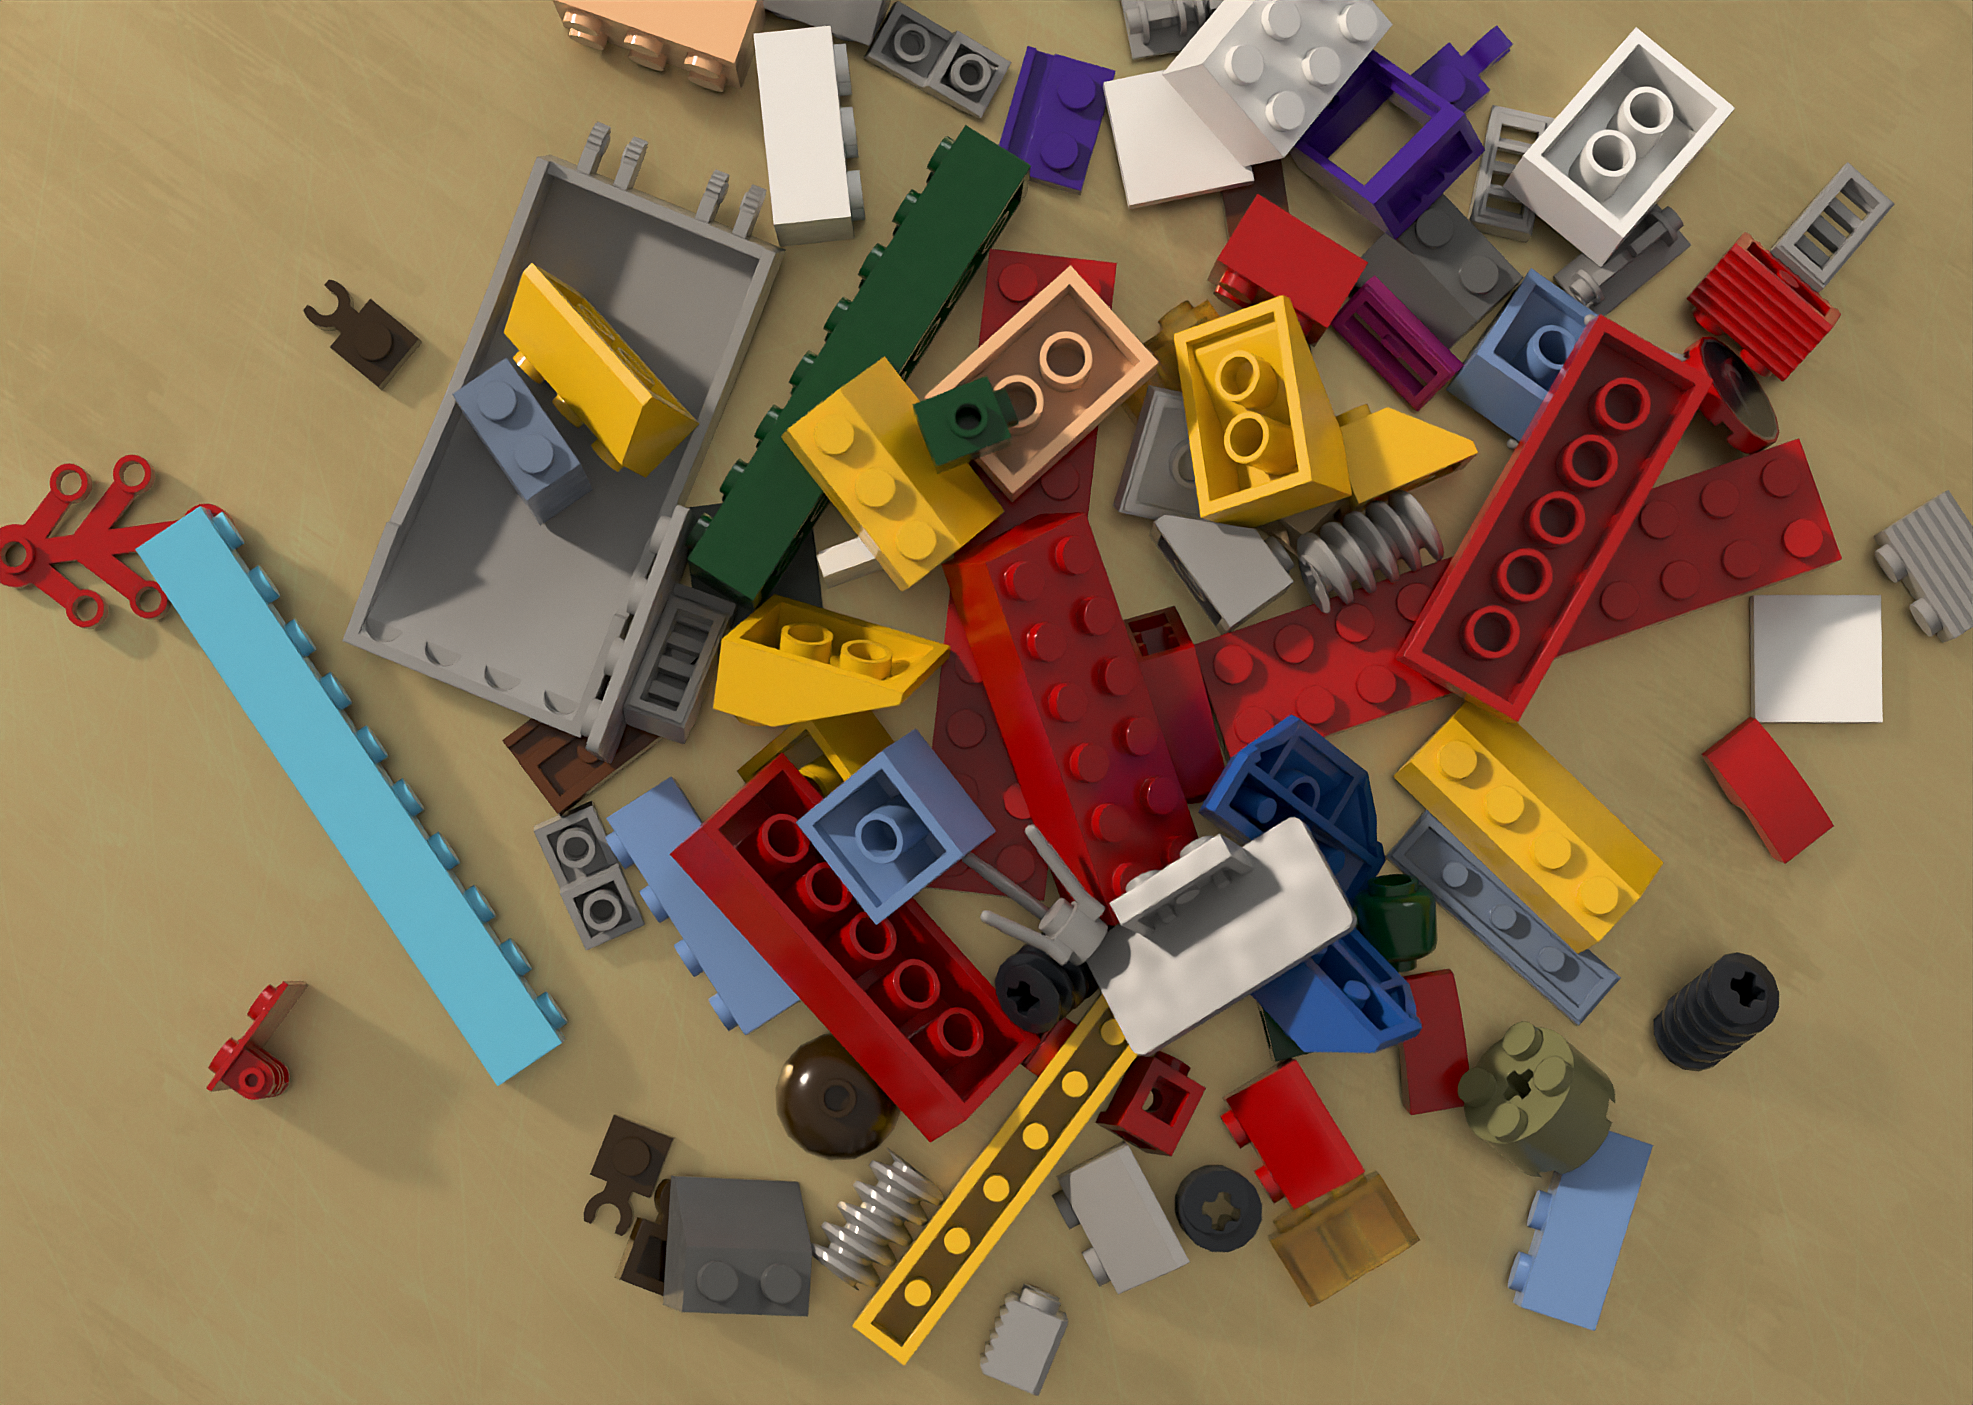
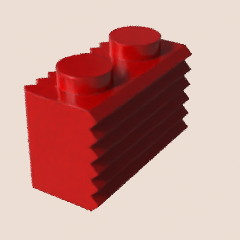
M1744 232L1686 298L1695 306L1692 314L1703 328L1716 336H1721L1723 332L1728 334L1743 347L1740 352L1741 358L1753 371L1763 377H1769L1773 373L1782 382L1788 378L1807 355L1831 331L1841 316L1837 308L1832 307L1828 300L1823 299L1818 292L1812 290L1809 284L1803 282L1798 275L1794 274L1789 267L1783 265L1780 259L1774 257L1769 250L1765 249L1760 242L1754 240L1751 234Z

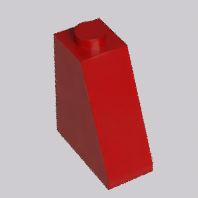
M1175 606L1125 619L1123 621L1187 804L1203 802L1223 772L1225 765L1195 646Z

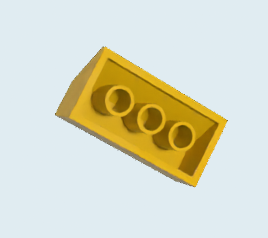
M1467 700L1450 715L1393 775L1415 799L1577 954L1601 941L1642 896L1664 863L1519 723L1507 724Z

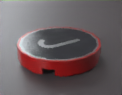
M1712 336L1702 337L1687 347L1683 353V357L1686 358L1684 363L1714 379L1699 406L1705 418L1711 421L1714 426L1723 421L1733 432L1726 437L1728 439L1727 442L1745 454L1751 455L1763 451L1774 444L1780 433L1776 414L1760 383L1741 358L1726 344Z

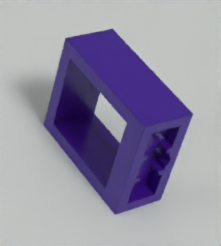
M1372 49L1289 153L1301 171L1396 240L1485 151V148L1465 113ZM1386 100H1389L1424 125V127L1363 185L1328 158Z

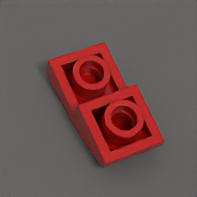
M1750 716L1701 754L1730 803L1745 811L1773 859L1786 864L1834 827L1824 808L1798 770L1756 718Z
M1449 968L1402 976L1410 984L1416 1004V1017L1420 1019L1422 1029L1417 1037L1398 1044L1400 1047L1403 1106L1410 1115L1464 1107V1101L1458 1095V1084L1462 1076L1469 1070V1062L1454 973Z

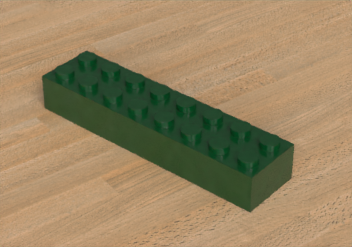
M967 125L964 126L956 140L945 136L927 165V169L931 171L926 180L927 186L921 194L914 189L907 194L892 221L896 224L892 233L893 239L887 248L880 243L873 247L858 273V276L862 278L858 287L860 289L853 301L843 296L837 303L823 328L828 332L824 339L825 345L818 355L809 350L803 356L789 380V384L793 385L790 392L791 398L783 409L775 404L769 409L754 435L758 439L757 451L749 463L740 458L736 461L720 487L719 492L724 494L722 497L723 503L714 518L704 513L686 539L684 546L689 548L687 561L692 576L751 613L768 600L811 530L815 527L831 502L781 436L802 417L884 356L903 381L907 383L988 256L990 248H993L1027 195L1031 165Z

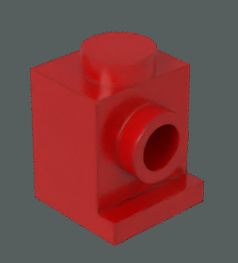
M1158 1051L1154 1057L1137 1056L1128 1067L1106 1112L1101 1111L1095 1123L1146 1153L1172 1157L1206 1088L1187 1077L1191 1069L1187 1064L1167 1053ZM1151 1091L1153 1103L1147 1110H1143L1142 1107Z

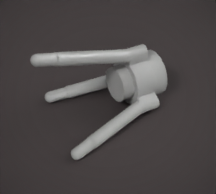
M1028 825L1025 833L1075 901L1069 903L1064 898H1060L1048 908L972 852L962 858V861L979 873L981 877L1040 919L1039 929L1046 935L1044 936L988 910L983 911L981 914V920L984 923L1044 951L1061 965H1064L1068 960L1075 966L1082 964L1094 953L1104 939L1108 925L1099 917L1104 912L1105 907L1087 893L1050 842L1046 840L1035 825Z

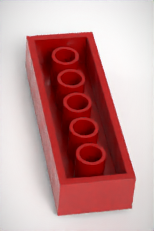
M1601 314L1589 321L1395 659L1507 724L1518 722L1714 379Z
M1086 512L1039 514L941 564L1033 823L1046 840L1050 842L1087 893L1105 907L1104 912L1099 918L1107 925L1115 926L1120 922L1110 902L1125 894L1127 884L1137 876L1152 870L1161 871L1181 858L1180 852L1183 848L1199 839ZM1050 868L1060 898H1064L1069 903L1075 901Z
M781 753L748 780L678 845L670 855L931 1143L965 1122L1042 1040L1035 1033L1024 1031L1008 1018L1000 1006L996 989L913 897L878 925L872 921L796 822L824 798L789 759Z

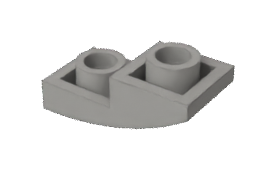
M900 1L893 3L864 56V59L899 79L977 118H981L1011 64L1010 61L958 30L952 33Z
M592 801L573 808L561 816L557 815L534 826V833L558 883L560 895L585 950H589L645 925L619 860L605 839L607 833Z

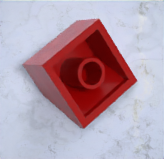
M1289 1058L1280 1061L1222 1097L1229 1111L1222 1114L1220 1118L1240 1149L1249 1143L1254 1148L1263 1163V1166L1256 1169L1254 1173L1273 1204L1284 1198L1289 1207L1295 1210L1366 1172L1296 1059Z

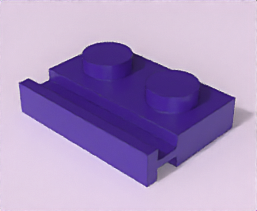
M1027 46L999 146L1031 165L1029 181L1081 195L1107 105L1103 83L1114 80L1115 70L1058 54L1051 55L1037 51V48Z

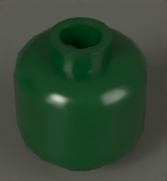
M1389 874L1369 879L1367 888L1357 893L1353 901L1352 907L1357 918L1355 928L1398 973L1416 969L1417 959L1431 954L1437 946V916L1434 894L1426 887L1419 885L1418 878L1411 875Z

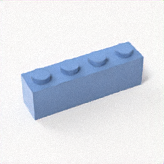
M669 777L606 818L614 830L605 837L608 845L624 869L633 864H636L648 883V886L639 891L642 898L659 923L670 917L683 938L674 944L676 951L694 977L704 971L718 993L708 1000L728 1031L739 1025L744 1035H749L802 1001L671 857L670 853L703 823L676 779Z

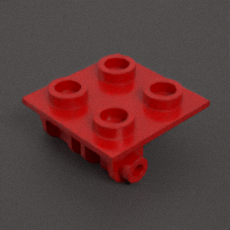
M283 981L276 988L269 984L260 993L247 1013V1016L254 1022L245 1035L238 1041L232 1037L228 1039L211 1061L208 1069L216 1075L206 1089L210 1092L233 1089L244 1098L250 1100L276 1097L287 1089L290 1082L288 1068L284 1063L263 1049V1047L308 987L306 982Z

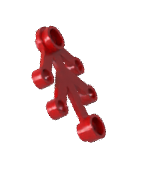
M126 455L120 458L113 469L114 482L74 534L48 538L71 504L84 501L92 490V479L86 470L71 463L58 466L50 477V492L24 525L10 524L0 528V583L13 588H23L34 584L66 609L67 617L73 624L84 629H94L101 626L108 616V604L105 598L92 590H80L51 566V564L78 561L126 597L136 615L147 620H158L164 617L170 610L171 602L159 584L155 581L143 579L114 557L115 555L137 553L136 548L178 521L112 529L136 496L146 493L153 486L155 470L151 463L138 455ZM132 464H141L145 471L143 481L136 486H128L124 481L126 468ZM71 472L78 473L81 477L80 489L75 494L65 495L61 490L63 477ZM213 504L196 505L185 514L186 516L199 506L209 509L214 517L223 511L235 526L231 516ZM14 544H22L26 550L24 562L16 567L9 566L6 561L8 548ZM148 589L158 590L161 596L159 607L152 612H145L140 605V597ZM93 598L98 606L97 613L91 620L82 621L78 617L77 606L81 600Z

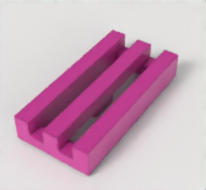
M1375 275L1337 312L1330 324L1417 412L1464 365ZM1355 313L1382 338L1381 343L1353 316ZM1401 357L1427 385L1424 387L1396 358Z

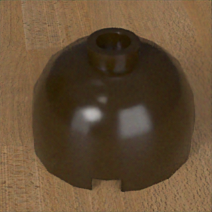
M823 1034L800 1045L783 1064L775 1087L777 1115L788 1137L806 1153L830 1161L856 1159L877 1149L895 1129L901 1112L897 1105L832 1034Z

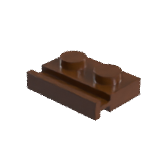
M611 676L609 677L606 686L601 694V697L599 699L601 701L604 698ZM533 718L502 741L555 812L561 816L662 740V738L627 724L611 764L597 759L586 750L588 737L582 736L579 738Z

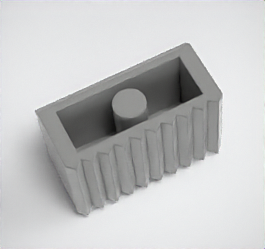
M1947 490L1874 536L1876 543L1881 547L1875 551V557L1880 567L1892 582L1903 581V584L1909 589L1910 595L1916 600L1909 606L1914 619L1928 636L1932 637L1937 633L1938 638L1942 642L1955 639L1973 627V526L1950 491Z
M1024 1284L1020 1294L1014 1291L1004 1294L1005 1304L1000 1306V1316L995 1318V1328L990 1330V1340L985 1342V1352L980 1354V1366L985 1375L1039 1396L1068 1325L1066 1313L1058 1310L1061 1304L1058 1302L1060 1298L1039 1288Z

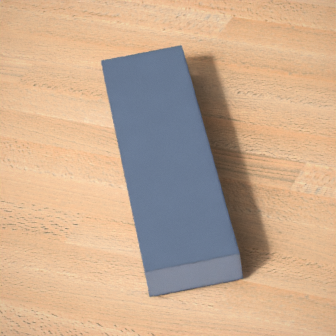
M1427 809L1385 855V858L1404 875L1417 877L1419 885L1426 887L1434 894L1436 903L1576 1026H1579L1620 980L1621 977L1589 949L1577 954Z

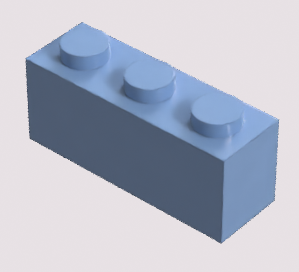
M1609 1131L1605 1141L1596 1153L1580 1167L1562 1175H1559L1556 1171L1553 1172L1548 1191L1538 1190L1531 1205L1527 1227L1536 1230L1528 1254L1518 1252L1510 1272L1508 1288L1516 1291L1513 1303L1522 1308L1595 1331L1650 1157L1652 1144Z

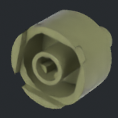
M1522 1021L1511 1026L1504 1037L1488 1049L1476 1066L1462 1076L1458 1084V1095L1464 1101L1466 1120L1472 1131L1529 1176L1542 1177L1539 1172L1552 1170L1562 1175L1577 1169L1600 1148L1612 1124L1606 1118L1609 1099L1615 1103V1090L1609 1077L1560 1034L1548 1028L1535 1027L1530 1022Z

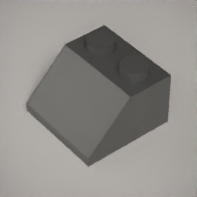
M1442 193L1396 240L1384 233L1362 255L1361 258L1367 261L1368 264L1348 297L1351 299L1375 275L1450 350L1517 287L1523 276Z
M671 1176L663 1305L680 1312L808 1317L812 1247L799 1182Z

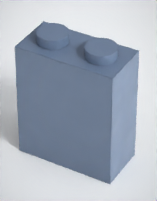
M507 357L452 394L467 421L540 526L593 490L581 463Z

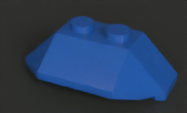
M1289 715L1231 757L1198 811L1199 814L1242 846L1288 818L1300 819L1309 828L1351 907L1357 893L1367 888L1368 880L1378 875L1386 861L1383 845L1377 841V815L1368 772L1304 721L1293 715Z
M1356 928L1250 994L1303 1052L1376 1053L1417 1037L1422 1029L1421 1021L1416 1017V1004L1410 984Z

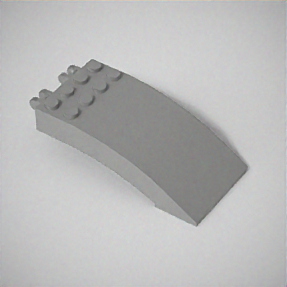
M598 121L590 132L578 165L553 155L539 156L535 160L463 352L390 521L386 522L343 641L579 738L583 736L580 734L589 704L593 698L600 699L610 677L604 674L603 670L611 645L616 637L626 639L634 615L627 613L626 609L634 584L639 576L648 579L657 554L649 552L656 525L662 515L671 518L677 505L684 507L786 251V249L751 236L765 200L766 189L753 184L750 190L745 193L740 204V212L735 226L731 228L714 221L720 204L723 202L729 188V174L717 169L713 172L697 213L633 188L648 148L647 141L635 136L625 147L615 180L598 174L597 170L611 139L610 126ZM531 263L582 293L699 423L646 478L626 467H623L619 472L609 467L591 447V444L597 439L585 424L577 428L553 405L552 400L558 393L546 380L541 384L536 383L514 361L513 356L519 350L503 332L522 273ZM506 357L581 463L593 489L541 526L475 433L452 395Z

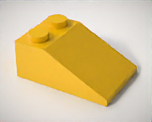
M1281 295L1173 334L1201 518L1220 524L1254 528L1352 496L1343 435L1289 297Z
M774 594L722 638L713 709L735 715L739 722L746 725H768L774 727L901 705L949 658L951 646Z

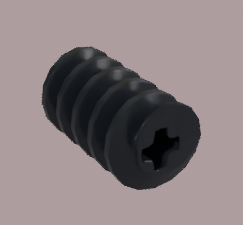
M1108 925L1107 932L1116 926ZM1027 943L999 967L995 979L996 995L1004 1013L1015 1025L1024 1031L1035 1034L1051 1030L1073 1009H1076L1085 999L1091 997L1099 989L1086 961L1075 966L1068 960L1064 965H1061L1044 951Z
M1739 952L1724 955L1667 1000L1664 1009L1654 1019V1036L1659 1049L1670 1062L1683 1070L1702 1071L1713 1068L1773 1022L1779 1009V990L1775 978L1765 964L1751 955Z
M1205 1165L1191 1171L1181 1181L1175 1194L1174 1212L1182 1230L1197 1246L1211 1252H1230L1243 1247L1256 1235L1262 1221V1202L1257 1189L1239 1172L1223 1165ZM1219 1192H1224V1199L1233 1206L1231 1215L1221 1214L1217 1224H1212V1218L1202 1210V1206L1205 1201L1215 1202Z

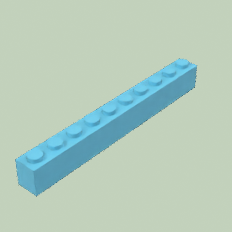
M199 506L135 550L497 1086L501 1085L566 1040L560 1030L561 1027L568 1023L564 1014L547 991L537 996L523 976L531 971L532 968L516 943L511 938L501 943L488 924L491 919L496 917L492 907L476 885L465 890L452 868L460 864V861L449 843L439 831L430 837L416 817L424 808L411 787L403 778L393 783L380 762L387 758L388 754L368 725L358 730L344 710L352 704V701L341 683L331 671L323 677L320 675L308 655L316 651V647L306 631L295 618L285 623L272 602L280 597L273 582L260 565L250 570L236 549L243 545L244 541L233 523L223 511L214 517L209 509Z

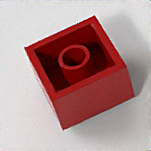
M1257 194L1216 259L1207 281L1217 286L1213 294L1220 301L1237 311L1281 295L1289 297L1307 343L1315 347L1368 262Z

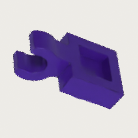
M1496 25L1463 56L1449 42L1413 72L1411 76L1466 114L1490 92L1489 87L1482 81L1480 76L1510 52L1509 48L1513 46V43Z

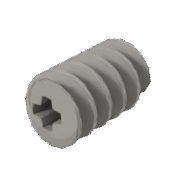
M1404 490L1393 492L1388 498V505L1378 500L1371 502L1366 507L1365 516L1357 511L1349 512L1343 518L1342 526L1330 521L1320 528V537L1314 533L1307 532L1302 534L1297 541V555L1302 579L1314 604L1326 614L1331 611L1328 593L1333 590L1344 603L1349 604L1354 600L1351 582L1357 580L1365 591L1370 594L1377 589L1374 571L1380 569L1384 576L1394 583L1400 578L1397 560L1402 558L1412 571L1417 572L1422 568L1419 550L1425 548L1437 562L1444 557V547L1433 521L1419 502Z
M888 1148L887 1150L895 1161L892 1166L872 1160L869 1164L878 1180L877 1185L873 1186L861 1181H856L853 1184L863 1202L860 1207L840 1201L837 1205L847 1222L845 1226L841 1227L826 1221L821 1225L831 1242L828 1248L811 1242L812 1256L857 1290H859L856 1286L857 1283L873 1288L878 1287L881 1283L879 1275L872 1266L873 1262L887 1267H893L896 1264L897 1259L888 1245L889 1242L905 1247L910 1246L913 1242L910 1233L904 1225L905 1221L919 1226H925L928 1223L929 1219L920 1202L924 1201L940 1206L945 1201L941 1191L934 1183Z

